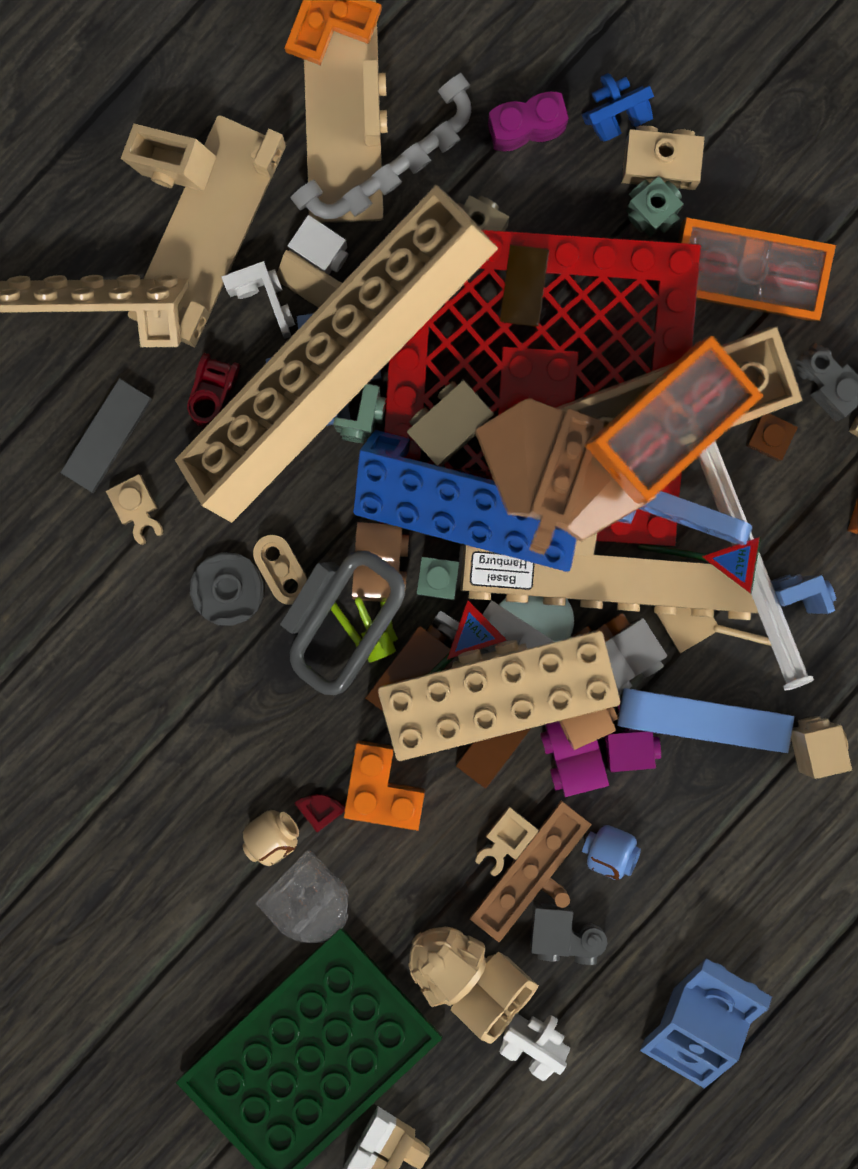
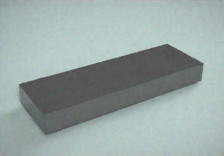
M119 379L60 473L90 492L95 493L153 399Z

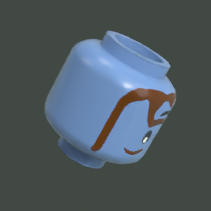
M604 825L597 834L589 833L582 852L588 854L587 865L589 869L613 880H620L624 875L631 876L639 859L641 848L636 847L637 841L632 834L610 825Z

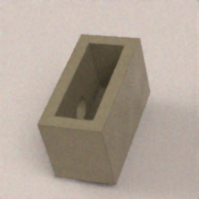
M464 380L458 385L454 381L451 382L438 394L437 397L441 400L430 411L424 407L409 421L412 427L407 433L439 467L448 462L476 436L475 431L477 428L496 417Z

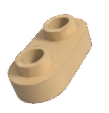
M277 535L264 536L254 547V560L275 598L281 603L292 605L308 577L285 539ZM271 547H277L280 551V556L276 561H270L267 558V550ZM289 579H294L298 583L297 591L292 594L288 593L284 587Z

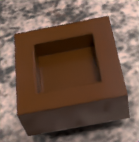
M770 413L760 416L746 446L780 462L783 460L798 427Z

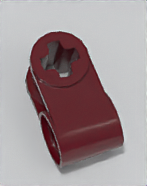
M203 353L196 370L194 385L187 404L189 415L200 427L205 428L228 404L239 377L241 367L239 363L234 362L230 365L211 359L210 354ZM204 401H212L216 406L214 413L207 418L197 416L199 404Z

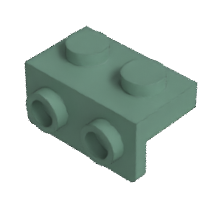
M369 384L364 386L357 421L338 417L334 418L333 425L343 440L364 443L365 438H369L374 432L376 423L383 424L386 412V398L381 397L380 387Z

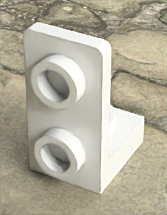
M263 261L222 276L229 296L237 295L238 299L255 295L259 292L258 287L265 285L283 337L285 339L292 337L289 327L294 326L295 323L288 304L281 306L276 293L282 291V287L275 269L268 271Z

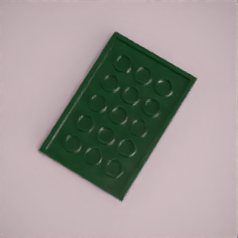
M340 927L177 1079L176 1084L255 1169H304L442 1040V1034L353 938Z

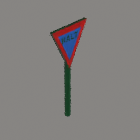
M761 537L747 541L746 545L737 544L710 554L651 544H638L637 548L643 551L708 561L752 594Z
M467 601L450 652L428 674L442 671L461 653L480 650L507 641V639Z

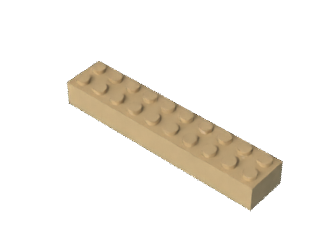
M437 185L175 459V462L203 507L232 523L498 249L466 212Z

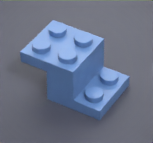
M705 959L673 989L661 1024L644 1039L640 1051L699 1086L706 1088L738 1062L750 1024L768 1010L772 996L761 991L755 984L746 982L730 973L722 965Z

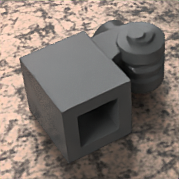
M813 343L808 351H804L803 356H799L795 360L800 377L804 380L806 378L810 381L814 380L818 385V388L811 394L812 398L835 422L845 418L858 406V375L848 364L841 367L833 359L832 352L828 348Z
M533 902L529 947L531 953L538 954L537 958L540 960L554 962L560 961V956H575L574 962L596 965L597 957L606 950L608 944L607 937L602 928L593 923L584 925L579 933L572 930L573 910L570 905L560 908L556 904Z

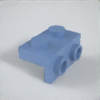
M789 574L771 581L780 606H787L802 600L807 613L828 614L835 611L833 602L836 600L833 587L828 580L824 581L822 575L801 576V574L791 576Z

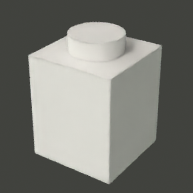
M309 215L288 244L290 251L328 275L332 270L338 272L349 255L345 252L347 249L346 240Z

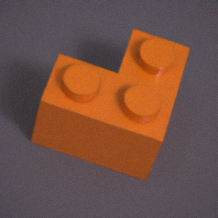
M358 740L355 748L344 818L418 831L425 789L388 783L394 753L393 746Z

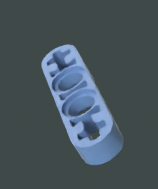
M662 491L656 494L655 500L639 508L648 513L740 545H746L752 530V525L743 520ZM636 511L618 521L631 524Z

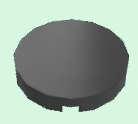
M221 552L207 557L197 567L191 578L190 596L195 609L205 619L217 625L234 626L249 620L259 610L264 599L265 583L260 570L250 559L237 553Z

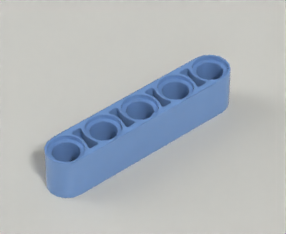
M623 688L617 726L789 753L795 716Z

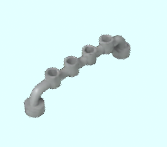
M462 73L445 83L438 90V93L446 104L454 100L457 106V112L454 117L439 125L421 141L410 146L395 160L381 167L370 178L351 189L333 204L323 203L319 199L323 191L315 180L302 186L290 198L299 210L307 207L315 216L323 219H336L349 211L352 212L354 217L358 216L373 204L368 197L380 189L384 195H387L402 183L398 175L408 168L413 174L419 172L431 162L427 154L437 147L444 153L460 141L456 133L462 130L471 116V101L466 93L470 84Z

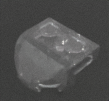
M307 850L256 902V905L285 936L304 943H323L345 926L348 919L347 897H349V893L344 883L337 879L313 852Z

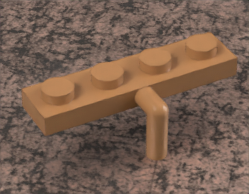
M561 800L540 826L534 838L519 857L511 863L470 916V920L500 943L541 889L554 899L558 907H567L570 903L567 891L554 881L551 876L590 828L591 823Z

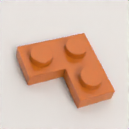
M303 0L285 45V51L321 66L334 31L369 44L382 11V6L371 0Z

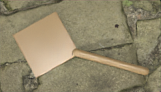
M677 607V615L656 613L679 653L684 652L715 632L771 646L768 637L718 625L714 617L691 616L692 608Z

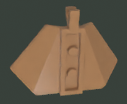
M530 398L518 403L475 431L507 515L531 517L540 520L529 550L544 555L550 545L555 527L563 529L582 542L655 500L656 495L649 502L635 504L585 446L605 427L603 426V421L569 408L565 412Z

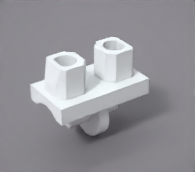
M516 1013L511 1023L505 1029L499 1052L511 1061H516L522 1052L530 1055L533 1059L530 1062L529 1070L534 1076L545 1081L554 1072L561 1075L564 1071L570 1047L562 1043L564 1036L554 1030L558 1019L554 1016L549 1015L544 1022L532 1016L528 1021Z

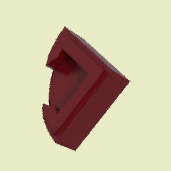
M313 794L317 796L308 795L297 800L295 805L316 832H319L345 812L346 807L339 800L328 795L323 796V794Z

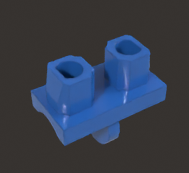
M607 73L601 76L603 88L592 92V96L596 103L606 98L609 101L581 114L585 125H592L599 139L605 142L622 134L615 117L620 112L626 110L632 127L652 120L653 114L648 99L654 97L650 86L645 88L640 86L620 95L621 91L630 87L627 77L615 81L611 74Z

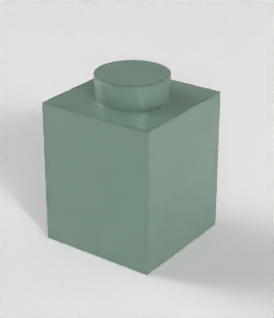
M422 557L417 595L454 600L459 562Z

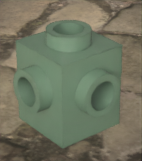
M659 176L651 183L645 179L629 194L632 200L626 209V212L629 214L628 218L638 231H644L649 238L659 230L663 234L666 233L681 219L677 214L683 206L680 200L682 195L670 181L664 182ZM651 198H654L661 208L653 207Z

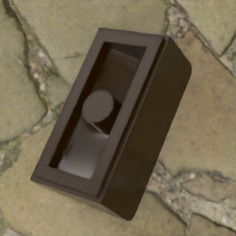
M510 245L500 322L539 326L549 249Z

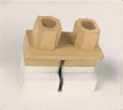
M377 1106L361 1134V1139L359 1138L343 1169H399L403 1161L417 1169H421L429 1157L430 1148L415 1138V1129Z

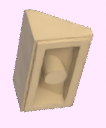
M286 250L283 254L277 272L280 284L318 308L342 284L292 251Z

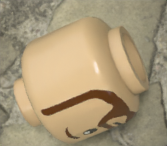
M275 810L266 811L244 828L243 839L245 843H243V850L246 856L253 862L258 861L266 866L274 865L296 849L299 829L295 821L287 813H279Z

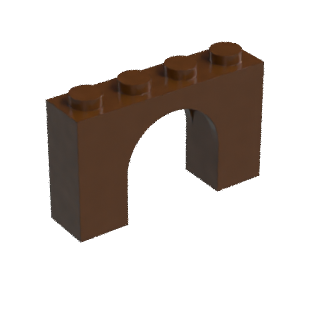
M429 625L426 630L419 626L367 695L366 699L383 711L378 693L379 688L388 684L427 675L450 652L451 649L444 644L448 637L432 625ZM455 657L443 670L451 669L453 662L458 661L459 658ZM531 728L470 743L456 761V767L486 789Z

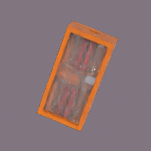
M692 218L682 220L678 243L701 245L696 300L808 321H819L821 319L836 245Z
M710 336L697 342L586 443L585 446L635 504L646 503L757 403L763 395L714 337Z

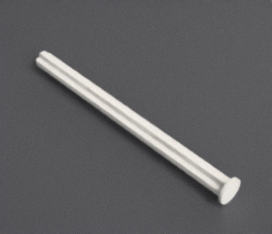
M714 441L698 456L717 508L721 513L747 522L716 441ZM750 533L747 541L754 539L752 533ZM758 552L751 595L785 679L786 685L783 688L787 691L808 684L814 679L813 676H808L763 560Z

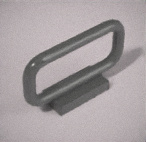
M356 551L349 554L340 566L335 562L317 563L280 624L291 634L298 633L290 649V663L293 671L312 688L324 695H338L345 692L353 683L403 602L405 584L401 574L378 555L369 551ZM359 566H367L388 582L390 594L336 680L329 681L306 663L304 653L355 569Z

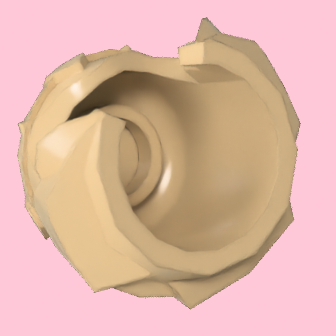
M451 927L433 928L423 933L420 932L415 936L410 949L409 970L416 984H419L421 992L431 1007L443 1004L451 1006L459 1002L471 991L486 968L487 959L484 957L485 945L483 942L469 935L466 936L461 931Z

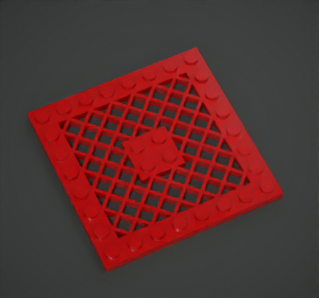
M482 230L498 248L479 268L485 270L471 283L466 281L463 284L465 288L450 301L448 300L445 306L435 313L389 360L385 432L409 438V453L405 458L420 461L421 447L407 433L412 427L409 421L424 408V403L431 410L435 405L429 400V397L443 385L448 386L450 384L449 380L463 367L477 381V384L471 389L476 392L482 387L495 402L489 409L494 412L498 408L499 416L529 398L554 408L575 401L576 376L589 389L581 397L583 398L598 392L612 378L619 384L625 382L618 373L633 360L645 374L677 362L693 345L701 245ZM510 245L549 249L546 273L561 274L546 288L544 287L543 297L548 300L558 313L543 326L539 323V326L536 327L537 331L523 343L510 331L509 327L513 323L504 324V322H500V318L491 308L504 294L505 282L494 270L507 271ZM490 274L503 290L490 302L486 303L473 287ZM570 275L598 278L582 290ZM608 278L636 280L620 293ZM565 279L578 295L562 308L549 292ZM646 280L658 281L657 293ZM603 282L615 298L599 310L587 294ZM640 284L653 300L637 313L624 297ZM470 292L483 308L466 321L453 305L466 293ZM582 299L595 315L579 328L566 312ZM620 302L632 318L617 331L604 315ZM656 306L653 332L642 317ZM450 309L463 325L447 339L434 325V322ZM487 311L500 328L484 341L471 325ZM562 317L575 333L559 346L546 330ZM600 320L612 336L596 348L584 332ZM637 322L650 338L634 351L621 335ZM430 327L443 343L427 356ZM467 329L480 346L464 359L451 342ZM505 332L518 348L503 347L501 361L488 345ZM542 334L554 350L531 349L527 347ZM578 337L592 352L579 365H577L578 352L564 351ZM617 340L629 356L613 368L601 353ZM653 344L650 370L639 355ZM447 347L460 363L444 377L431 360ZM485 350L497 366L481 379L468 363ZM597 358L609 373L593 386L581 370ZM426 366H428L440 381L425 393ZM501 370L498 399L485 383ZM467 443L464 449L472 458L457 471L464 473L477 462L489 476L488 479L494 481L489 467L481 459L484 456L482 449L476 454ZM431 459L428 462H426L427 464H434V462ZM449 461L444 464L447 469L456 471ZM682 471L661 491L679 497ZM637 509L631 524L617 521L599 531L596 541L675 546L677 523Z

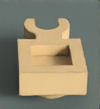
M138 474L106 491L122 524L126 525L132 521L134 522L133 536L139 544L143 545L146 543L142 535V531L146 526H152L157 536L163 535L161 524L151 519L148 514L157 509V506L141 475Z
M508 806L486 834V837L494 843L491 847L482 848L477 853L475 862L480 864L484 857L493 856L496 859V864L490 873L496 876L503 869V858L505 855L509 854L516 860L539 830Z

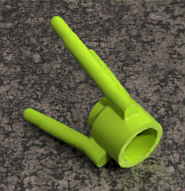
M357 597L355 603L364 626L368 630L372 620L363 600ZM335 602L331 611L357 647L362 639ZM392 620L369 655V663L396 652L393 642L398 640L393 629ZM367 631L361 633L362 638L364 637Z

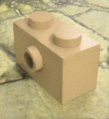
M133 124L121 159L141 175L150 177L153 182L161 186L172 188L173 184L204 191L217 156L195 138Z
M638 126L636 130L630 129L625 143L622 183L639 185L645 179L651 183L659 176L664 182L670 181L678 189L695 190L701 179L705 137L695 136L694 131L686 129L674 130L673 134L658 132V128L653 126Z
M820 716L798 721L799 727L793 728L791 740L800 773L817 779L852 771L848 754V741L842 725L829 722L828 718L821 719Z

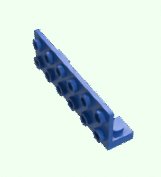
M374 430L360 449L354 502V514L356 516L561 571H570L577 539L563 529L555 527L550 545L544 555L529 550L540 520L531 517L507 515L493 480L405 458L409 453L410 439Z

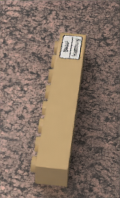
M468 545L463 547L460 591H469L468 599L491 600V593L506 594V602L528 603L529 596L543 597V604L565 606L566 599L581 600L580 607L603 609V602L618 603L617 610L640 612V605L655 606L654 613L677 615V607L692 608L691 616L714 617V610L728 611V619L751 620V613H758L752 595L712 564L602 555L590 557L574 554L572 567L569 572Z

